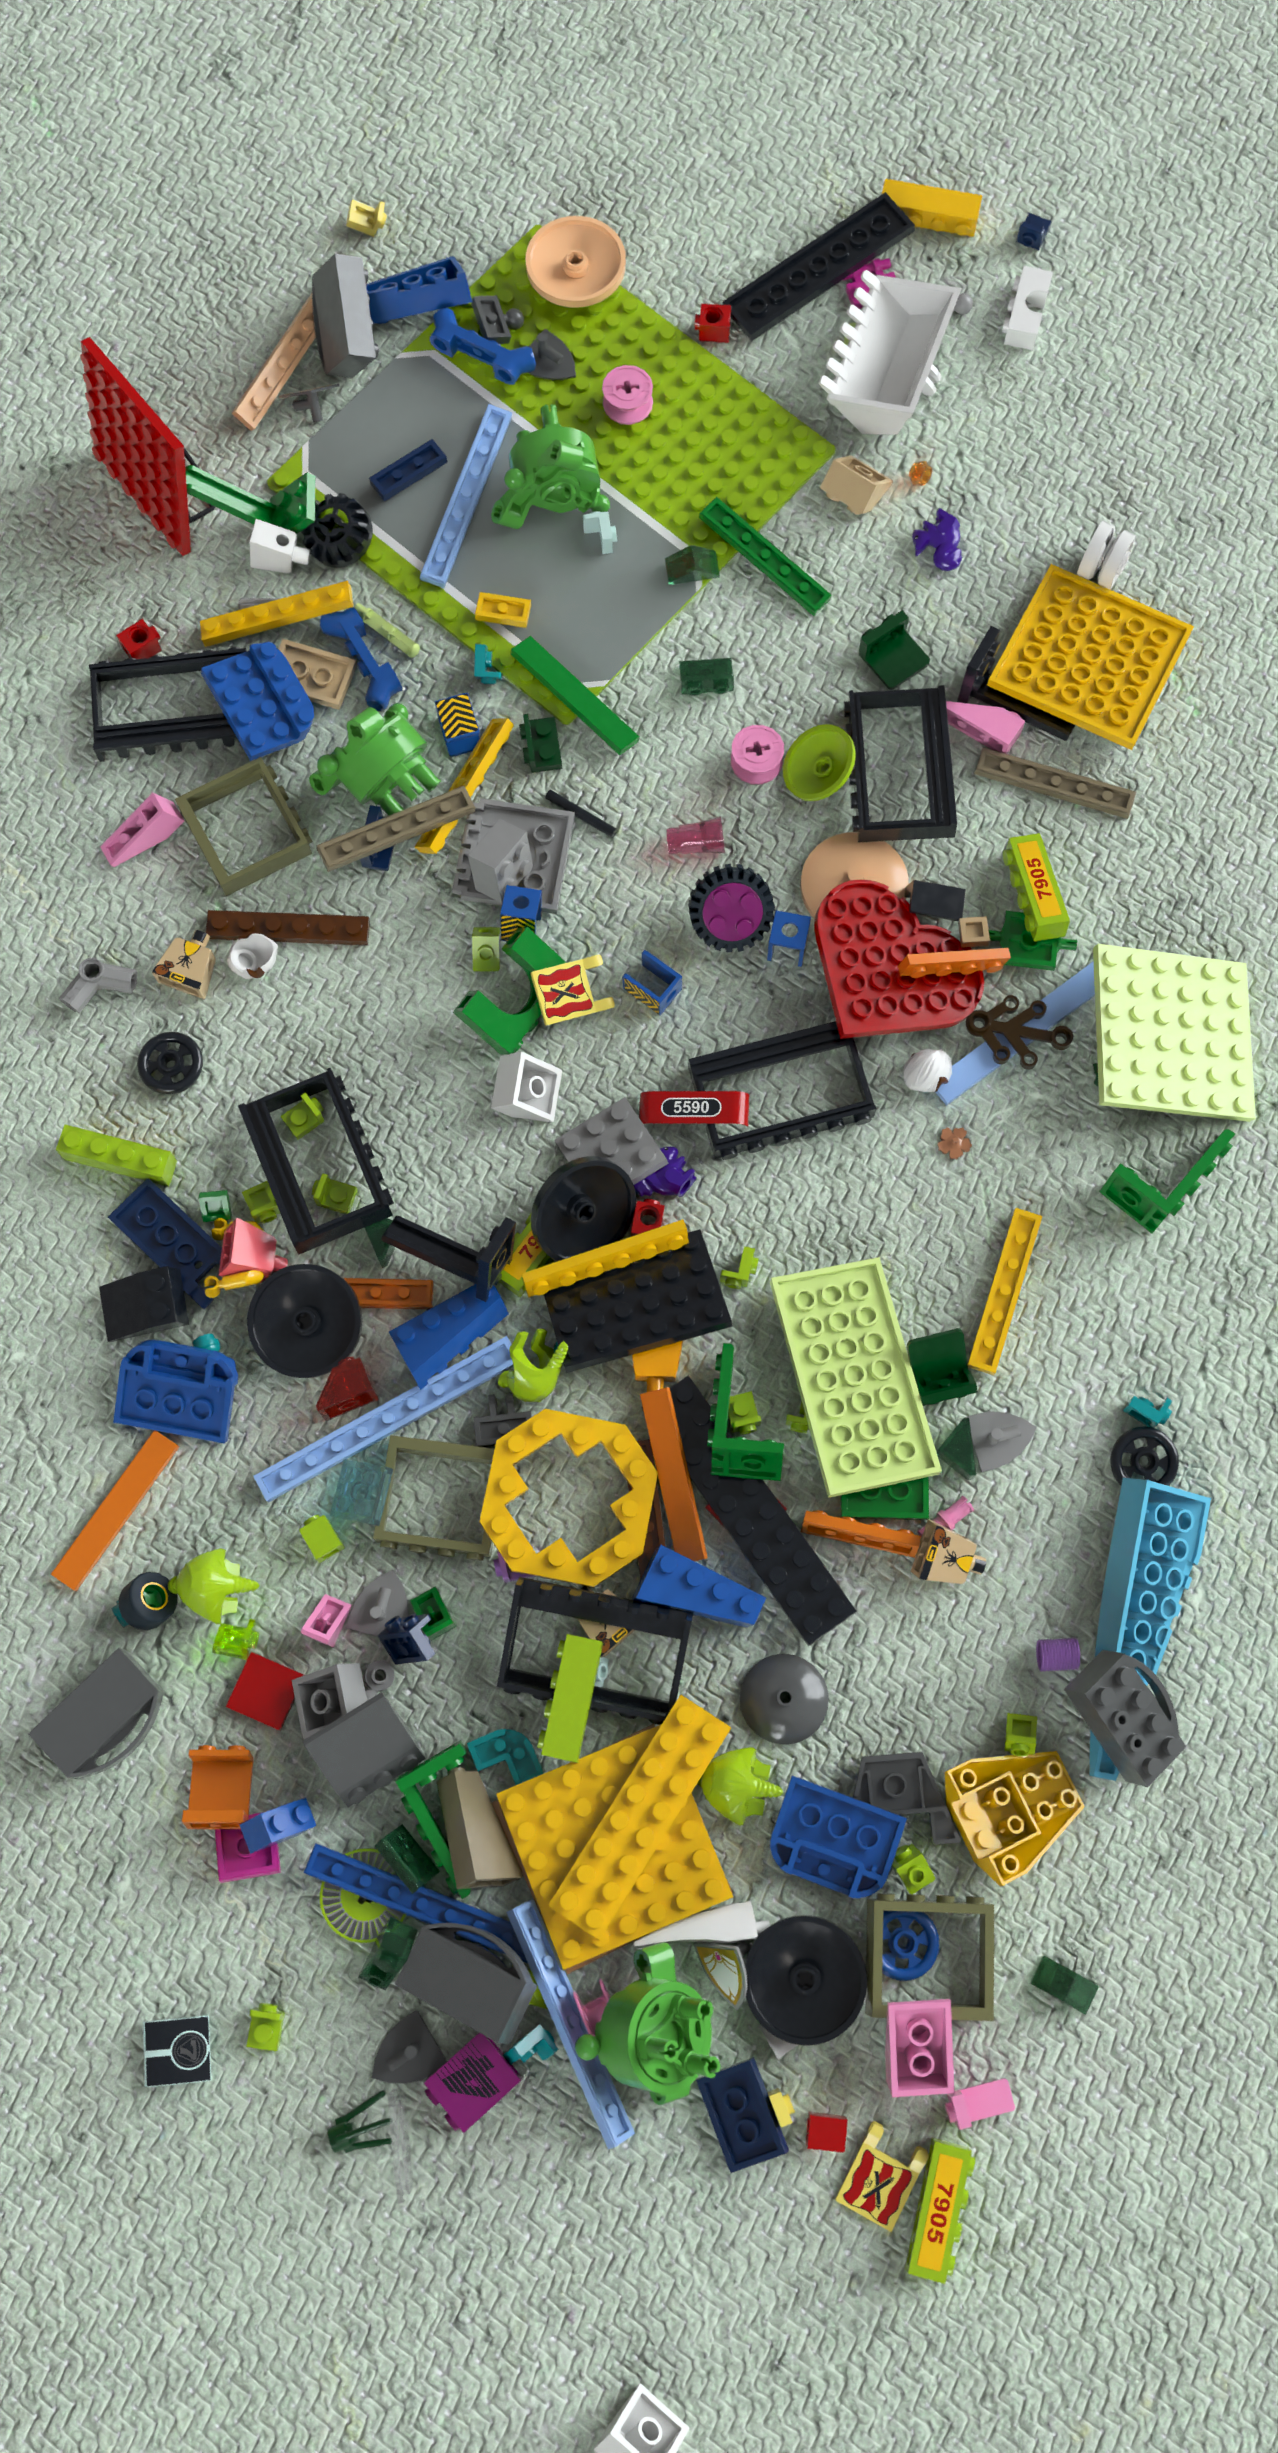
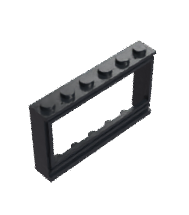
M232 647L228 650L220 651L205 650L201 653H178L173 656L163 657L155 655L144 659L127 658L123 661H100L97 664H89L94 736L93 750L98 760L105 762L104 751L116 750L121 758H128L130 756L129 748L142 747L145 754L154 755L156 754L155 746L169 744L171 751L181 752V743L196 742L198 749L205 750L208 748L207 740L222 739L226 747L234 746V737L236 735L223 713L103 726L101 682L201 671V668L247 652V649Z
M939 685L938 688L853 692V690H849V699L844 701V718L849 717V724H845V732L852 738L856 753L854 767L849 776V786H854V792L850 793L851 809H856V816H852V831L858 832V842L954 838L957 829V814L945 685ZM920 706L930 819L870 822L861 709Z
M834 1021L688 1059V1069L694 1090L705 1091L703 1086L705 1082L846 1046L863 1099L859 1103L721 1139L718 1137L715 1124H705L714 1158L728 1160L738 1156L740 1152L749 1151V1153H755L763 1150L767 1145L775 1144L776 1146H782L790 1143L791 1139L801 1136L802 1139H809L824 1130L835 1132L843 1129L847 1124L855 1123L856 1125H862L870 1122L871 1118L875 1116L876 1105L873 1102L854 1038L840 1039L837 1023Z
M331 1067L327 1069L328 1071L248 1104L242 1103L238 1105L289 1237L298 1255L393 1216L389 1207L394 1204L388 1188L382 1190L380 1182L384 1181L378 1165L372 1167L370 1160L375 1158L369 1143H362L360 1137L365 1135L359 1120L353 1121L351 1114L356 1113L350 1098H343L342 1092L346 1091L341 1076L335 1077ZM328 1089L375 1202L315 1227L270 1112L302 1100L301 1095L304 1093L309 1097Z
M524 1577L518 1578L514 1589L497 1687L503 1688L509 1694H520L522 1692L532 1694L535 1699L544 1701L550 1698L553 1699L555 1688H550L552 1677L510 1668L521 1607L680 1639L669 1701L594 1686L590 1704L591 1710L600 1713L608 1711L618 1712L620 1716L628 1719L642 1717L648 1719L653 1724L661 1725L677 1701L694 1612Z

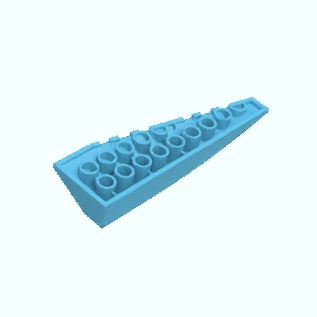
M1123 1478L1102 1593L1095 1657L1102 1650L1124 1653L1142 1662L1155 1675L1157 1674L1172 1634L1171 1622L1175 1616L1179 1615L1182 1607L1179 1601L1183 1590L1189 1589L1192 1578L1189 1576L1193 1565H1198L1201 1557L1211 1498L1149 1480ZM1137 1671V1673L1139 1674V1676L1141 1677V1679L1143 1680V1682L1148 1686L1147 1681H1146V1680L1144 1679V1677ZM1090 1729V1776L1116 1781L1119 1771Z

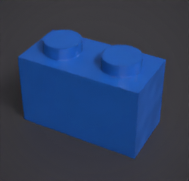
M306 1797L260 1813L240 1824L250 1854L297 1837L317 1826Z

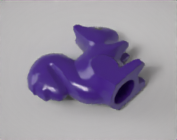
M938 508L935 524L924 520L923 530L916 529L912 533V540L916 550L915 556H919L928 546L936 549L933 555L935 566L943 571H952L960 565L963 558L961 556V549L957 548L961 538L960 523L956 517Z
M660 1148L669 1164L634 1185L635 1192L641 1197L644 1195L651 1196L653 1192L662 1196L676 1195L682 1197L697 1179L694 1176L695 1170L689 1169L686 1172L682 1170L686 1164L684 1161L685 1157L681 1156L678 1158L677 1148Z

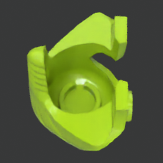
M537 1329L530 1344L531 1350L539 1358V1368L530 1363L523 1351L528 1333L517 1332L509 1348L514 1370L510 1372L504 1371L498 1379L499 1386L502 1388L508 1387L516 1398L524 1402H541L553 1392L565 1355L567 1354L568 1345L564 1341L560 1343L555 1353L551 1347L545 1345V1337L548 1332L545 1329Z
M223 1548L208 1551L193 1558L184 1565L178 1576L172 1577L168 1582V1589L171 1593L178 1594L183 1603L191 1610L215 1624H221V1616L227 1613H237L238 1599L226 1597L227 1595L253 1592L260 1586L255 1580L240 1576V1564L231 1563L225 1559L226 1550Z
M753 1747L736 1749L713 1758L697 1783L702 1788L705 1799L711 1806L739 1826L744 1825L745 1819L748 1816H763L765 1800L757 1799L756 1797L772 1798L774 1796L776 1798L783 1794L781 1787L775 1786L774 1783L768 1781L771 1765L760 1762L756 1758V1749Z

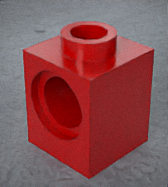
M701 303L700 314H695L694 330H699V341L729 343L731 305Z
M143 619L116 635L122 649L129 658H150L162 651L158 642L161 639L158 631L153 625L148 627Z
M644 1199L643 1202L637 1201L631 1237L661 1227L665 1205H660L659 1201L653 1199ZM645 1215H651L656 1219V1222L652 1225H645L641 1222V1218Z

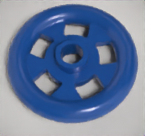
M883 1911V1940L888 1939V1947L891 1952L883 1954L882 1974L897 1981H911L923 1976L932 1968L939 1953V1935L935 1924L925 1912ZM897 1918L901 1927L894 1929L890 1933L887 1924ZM914 1920L923 1928L918 1936L909 1928V1925ZM901 1937H906L907 1946L905 1948L898 1946V1940ZM919 1943L927 1946L923 1959L914 1955L918 1950ZM896 1957L901 1959L908 1958L907 1968L895 1967Z

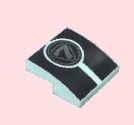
M209 2015L143 2022L145 2087L211 2081Z

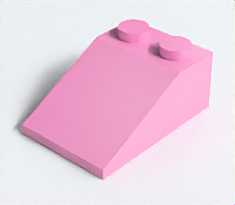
M950 1999L887 2003L885 2064L886 2082L892 2097L954 2093Z

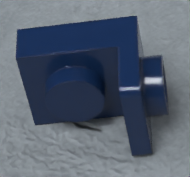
M1029 213L1025 222H1022L1019 227L1016 242L1026 247L1040 250L1050 230L1052 221Z

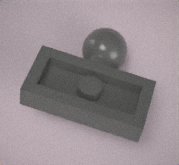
M473 296L471 305L483 338L489 341L494 340L499 344H509L511 335L508 328L514 330L521 328L524 323L523 313L513 308L508 310L506 314H503L497 296Z

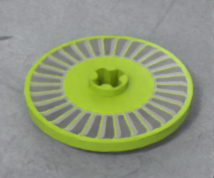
M361 1848L345 1854L409 1880L402 1865L384 1851ZM325 1881L321 1883L320 1907L322 1914L331 1929L349 1941L370 1943L381 1940L392 1934L406 1917V1914L374 1901L370 1903L366 1900L362 1904L358 1900L360 1898L359 1895Z

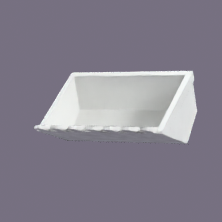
M868 270L862 272L861 279L870 288L869 293L860 287L856 288L854 297L863 305V308L859 310L854 305L848 307L847 314L856 323L855 328L846 322L842 323L840 332L849 340V343L846 345L840 340L834 342L833 349L842 358L841 363L832 357L828 358L826 367L835 375V378L832 381L823 375L819 379V385L828 393L826 399L861 434H898L907 419H910L913 415L921 393L930 397L936 392V387L933 383L935 384L940 381L941 374L933 365L962 288L881 275L874 276Z

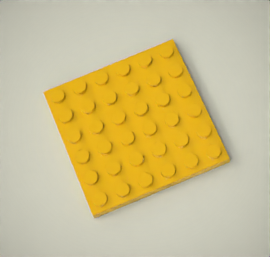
M1051 564L993 670L987 686L1133 750L1194 626Z
M661 1725L582 1757L578 1763L570 1762L496 1794L563 1970L734 1897L691 1793L600 1941L548 1906Z

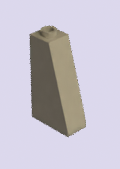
M463 1767L447 1771V1776L436 1781L457 1889L504 1887L522 1878V1871L478 1771H465Z

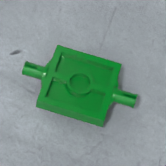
M1006 910L1001 931L989 930L990 941L999 942L1000 948H1009L1011 958L1004 964L1007 966L1054 971L1057 954L1060 949L1073 951L1077 949V939L1059 937L1033 941L1031 932H1028L1025 927L1024 912Z

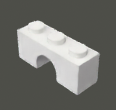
M1023 266L1021 276L1016 275L1012 291L1017 292L1016 297H1010L1007 312L1011 313V317H1005L1002 333H1006L1005 345L1034 350L1043 313L1034 312L1029 308L1044 309L1053 272Z

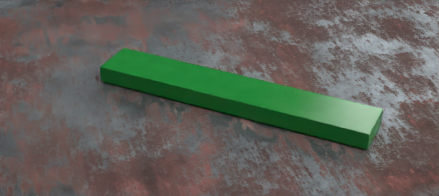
M717 496L699 513V519L811 615L815 616L831 600L832 595Z
M527 637L511 649V655L619 756L639 742L640 736L533 637Z

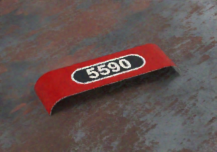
M646 1091L640 1093L639 1118L643 1124H742L748 1127L749 1094L741 1091Z

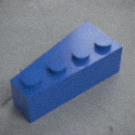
M454 256L366 284L367 294L370 298V318L373 324H384L393 319L473 302L466 273Z
M474 1284L389 1331L420 1390L429 1384L427 1380L435 1373L440 1374L448 1367L447 1363L457 1354L462 1355L469 1349L471 1342L477 1337L482 1338L509 1315L494 1285L489 1291V1298L486 1302L476 1298L477 1284Z
M660 1545L655 1548L631 1600L694 1612L693 1616L705 1617L748 1628L755 1625L766 1597Z

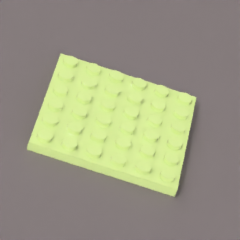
M1105 944L1094 946L1099 1105L1247 1122L1256 1119L1247 964Z

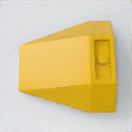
M1057 1751L1040 1752L1024 1757L1008 1755L975 1758L945 1772L946 1805L973 1861L1000 1887L1028 1873L1085 1807Z

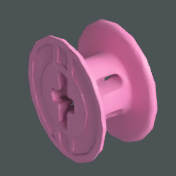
M630 365L616 367L610 371L603 380L602 387L605 413L613 421L620 424L631 425L645 419L651 412L653 405V383L650 376L643 369Z
M751 725L738 732L732 742L731 767L735 775L749 784L761 785L772 781L778 776L783 766L784 743L781 736L774 729L765 725Z
M599 1979V1984L603 1996L584 2005L575 1991L573 1992L586 2029L593 2036H595L596 2023L601 2021L603 2011L610 1999L602 1979Z

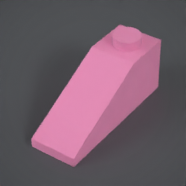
M946 701L948 724L991 750L1007 754L1022 733L1025 720L1021 719L1013 711H1008L1003 707Z
M152 793L100 848L110 865L115 867L168 839L185 820L174 802Z

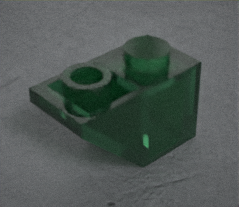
M390 1917L380 1931L358 1978L368 1982L373 1987L386 1990L408 1960L418 1930Z

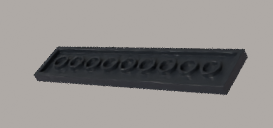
M688 1375L670 1387L690 1479L809 1647L856 1614L857 1611L763 1479L711 1475L712 1446H707L708 1431L715 1428V1421H710L711 1406ZM727 1430L726 1438H733Z

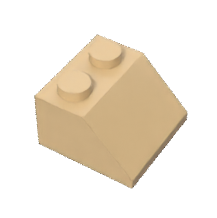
M850 455L833 460L820 488L826 491L828 498L836 502L842 501L848 505L847 509L860 515L870 512L892 485L893 480Z

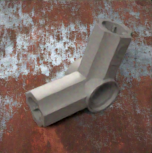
M96 958L85 959L79 966V973L59 999L68 1008L80 1014L98 990L108 989L132 994L137 984V971L131 968L104 964ZM99 971L96 977L89 978L92 972Z

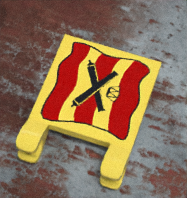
M601 955L530 973L545 1026L615 1007L612 997L594 1001L585 970L601 966L603 964Z
M872 2121L835 2201L892 2232L914 2184L929 2158V2154L926 2149L917 2146L907 2166L875 2147L880 2141L884 2129L880 2123Z

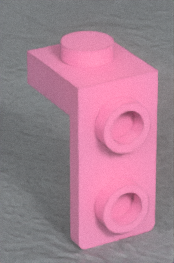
M1006 2078L956 2090L952 2094H947L949 2103H945L949 2122H954L955 2126L960 2130L972 2127L971 2122L1015 2110L1011 2090Z

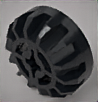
M342 493L335 497L331 494H326L325 500L321 502L315 500V522L301 531L304 535L302 542L307 549L311 550L310 554L321 564L332 568L347 567L362 558L368 550L373 534L372 522L366 510L354 498L351 499ZM333 508L332 514L318 518L323 511ZM338 509L346 514L348 524L337 515ZM315 530L326 536L325 542L317 537Z

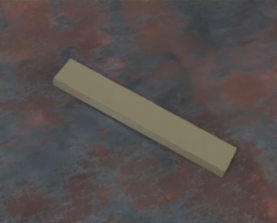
M985 747L982 748L974 773L982 777L1126 819L1130 816L1136 792Z
M461 786L316 845V849L327 872H330L472 814L476 808L465 786Z

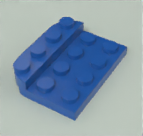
M272 642L252 644L247 652L201 668V675L250 761L297 744L306 738L312 727L314 708L288 660L276 648L275 644Z
M160 1340L142 1341L132 1348L121 1361L113 1423L225 1444L228 1441L234 1390L238 1384L236 1363L232 1358L214 1350Z
M792 1775L770 1836V1850L777 1865L786 1873L848 1895V1897L860 1899L876 1893L886 1883L907 1818Z

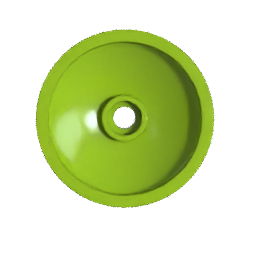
M832 724L817 725L802 733L790 746L783 763V779L788 790L799 799L805 801L822 800L838 791L847 781L854 767L856 753L852 738L842 728Z

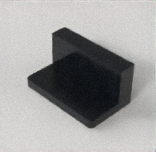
M913 880L906 886L905 897L910 898V913L958 922L959 918H963L966 889Z

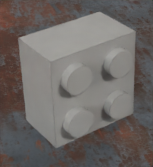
M502 819L496 822L468 855L475 889L501 903L504 899L506 886H517L522 878L531 872L533 866L527 832Z
M360 1663L336 1664L292 1680L303 1739H307L367 1701Z

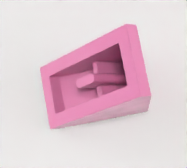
M325 1594L302 1627L301 1634L334 1648L352 1605Z

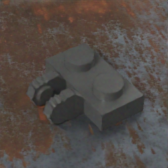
M512 1392L506 1393L505 1397L508 1414L497 1415L498 1405L495 1394L488 1395L490 1416L474 1417L477 1447L495 1446L496 1440L532 1417L531 1411L515 1413Z

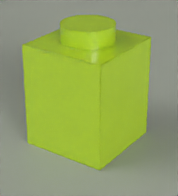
M317 1514L304 1521V1527L299 1529L309 1549L319 1563L345 1549L330 1520L325 1515L319 1517Z

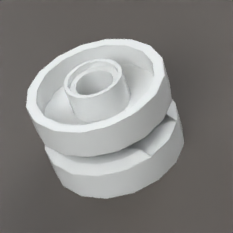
M1102 521L1086 549L1077 575L1090 580L1101 569L1098 576V584L1111 590L1128 562L1136 535L1124 530L1115 539V525Z

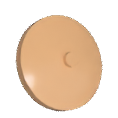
M567 216L553 220L535 233L527 247L526 271L531 285L543 298L560 306L576 308L599 303L608 298L619 287L625 274L626 255L620 237L607 224L594 218Z
M858 832L842 833L824 840L812 850L802 869L800 882L801 896L808 912L814 919L819 905L828 893L836 886L851 880H872L889 886L888 890L900 899L902 897L906 899L905 888L909 884L908 873L900 855L885 841L858 842Z

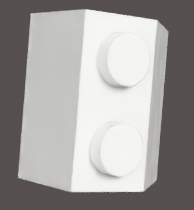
M524 1052L500 1056L491 1109L510 1117L554 1122L562 1070Z
M639 2384L608 2424L594 2451L596 2453H676L689 2427L643 2385Z

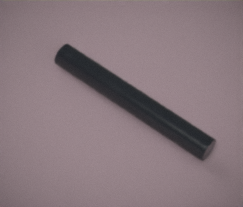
M550 789L547 792L545 799L565 811L575 812V817L613 838L616 835L617 828Z

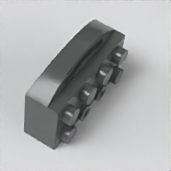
M335 253L312 275L314 330L320 361L326 375L353 378L373 360L377 359L379 354L378 345L374 343L373 321L370 318L369 311L370 298L366 289L368 271L363 267L362 257Z
M118 1648L28 1734L67 1778L77 1779L92 1776L114 1767L135 1751L150 1732L159 1713L162 1698L166 1693L128 1651ZM147 1714L148 1718L135 1740L118 1756L98 1766L96 1760L122 1743L133 1731L140 1718Z
M1102 1650L1064 1688V1691L1126 1782L1149 1787L1186 1748V1745L1179 1736L1176 1713L1167 1690L1159 1678L1146 1665L1124 1653ZM1137 1671L1144 1677V1679L1150 1685L1153 1693L1148 1688V1686L1143 1682Z
M437 1923L422 1926L395 1983L396 1986L484 2036L503 2044H511L538 1986L533 1982L520 1957L503 1940L483 1929L457 1923ZM458 1931L470 1932L490 1940L504 1951L513 1963V1966L508 1968L502 1960L484 1947L457 1940L455 1937Z

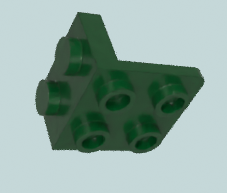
M903 610L896 615L891 614L887 616L882 624L875 629L870 628L865 631L860 640L859 656L889 690L897 688L928 667L930 663V658L907 633L909 617Z
M956 1328L912 1339L907 1342L908 1358L923 1406L934 1405L953 1398H962L978 1392L977 1383L968 1369L964 1334L961 1329Z

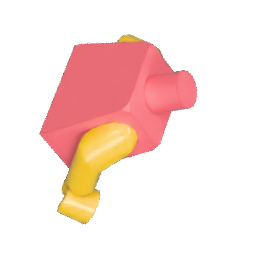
M223 1218L216 1219L211 1232L215 1240H223L218 1275L222 1277V1280L215 1276L206 1277L204 1280L205 1286L214 1287L205 1289V1295L209 1298H214L220 1294L221 1288L231 1290L262 1283L272 1271L276 1272L287 1267L288 1260L275 1255L277 1242L275 1237L266 1233L255 1221H243L236 1218L230 1224H227V1221Z

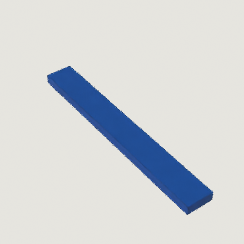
M315 1843L303 1873L429 1924L457 1923L483 1929L503 1940L523 1962L528 1964L510 1921ZM464 1931L456 1933L458 1936L505 1954L500 1947L484 1937Z

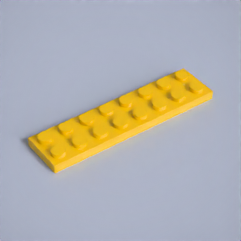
M680 1695L548 1906L600 1941L732 1727L683 1695Z

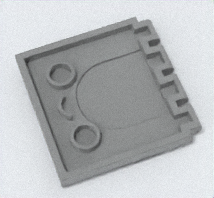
M480 798L479 803L473 802L476 810L474 813L467 815L466 822L470 824H466L464 828L461 846L465 848L460 849L456 868L457 871L463 873H455L452 892L461 895V899L465 901L502 906L503 902L501 903L475 889L468 855L496 822L502 819L527 832L533 866L531 872L522 878L517 887L542 890V912L557 914L575 812Z

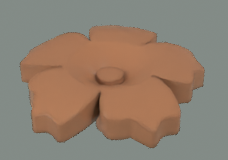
M948 1127L942 1129L940 1136L942 1141L937 1144L938 1150L943 1154L949 1152L950 1159L957 1160L963 1155V1152H969L972 1146L969 1139L965 1138L967 1131L963 1127L955 1128L953 1132Z

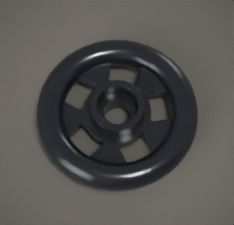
M179 1032L158 1034L148 1040L142 1047L137 1061L138 1073L143 1083L155 1092L161 1094L183 1092L190 1088L201 1074L203 1067L201 1049L192 1038ZM169 1043L180 1044L179 1051L167 1050ZM154 1050L161 1052L156 1062L149 1060ZM191 1055L192 1065L184 1066L183 1056ZM169 1061H175L173 1067H167ZM156 1069L164 1075L159 1081L151 1075ZM182 1072L184 1078L173 1083L171 1077Z
M1143 1426L1130 1429L1118 1438L1111 1451L1110 1465L1113 1476L1120 1486L1122 1485L1123 1478H1131L1133 1472L1144 1476L1143 1480L1170 1486L1178 1472L1179 1456L1174 1443L1165 1433L1152 1427ZM1145 1438L1147 1446L1135 1449L1134 1440ZM1159 1445L1163 1447L1166 1456L1159 1459L1154 1451V1448ZM1123 1453L1131 1454L1130 1466H1122ZM1142 1456H1146L1148 1459V1463L1144 1467L1139 1463ZM1160 1466L1165 1473L1157 1481L1151 1474Z

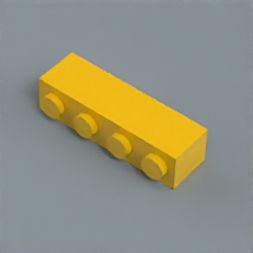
M885 178L882 194L886 192L915 224V227L974 237L982 195Z

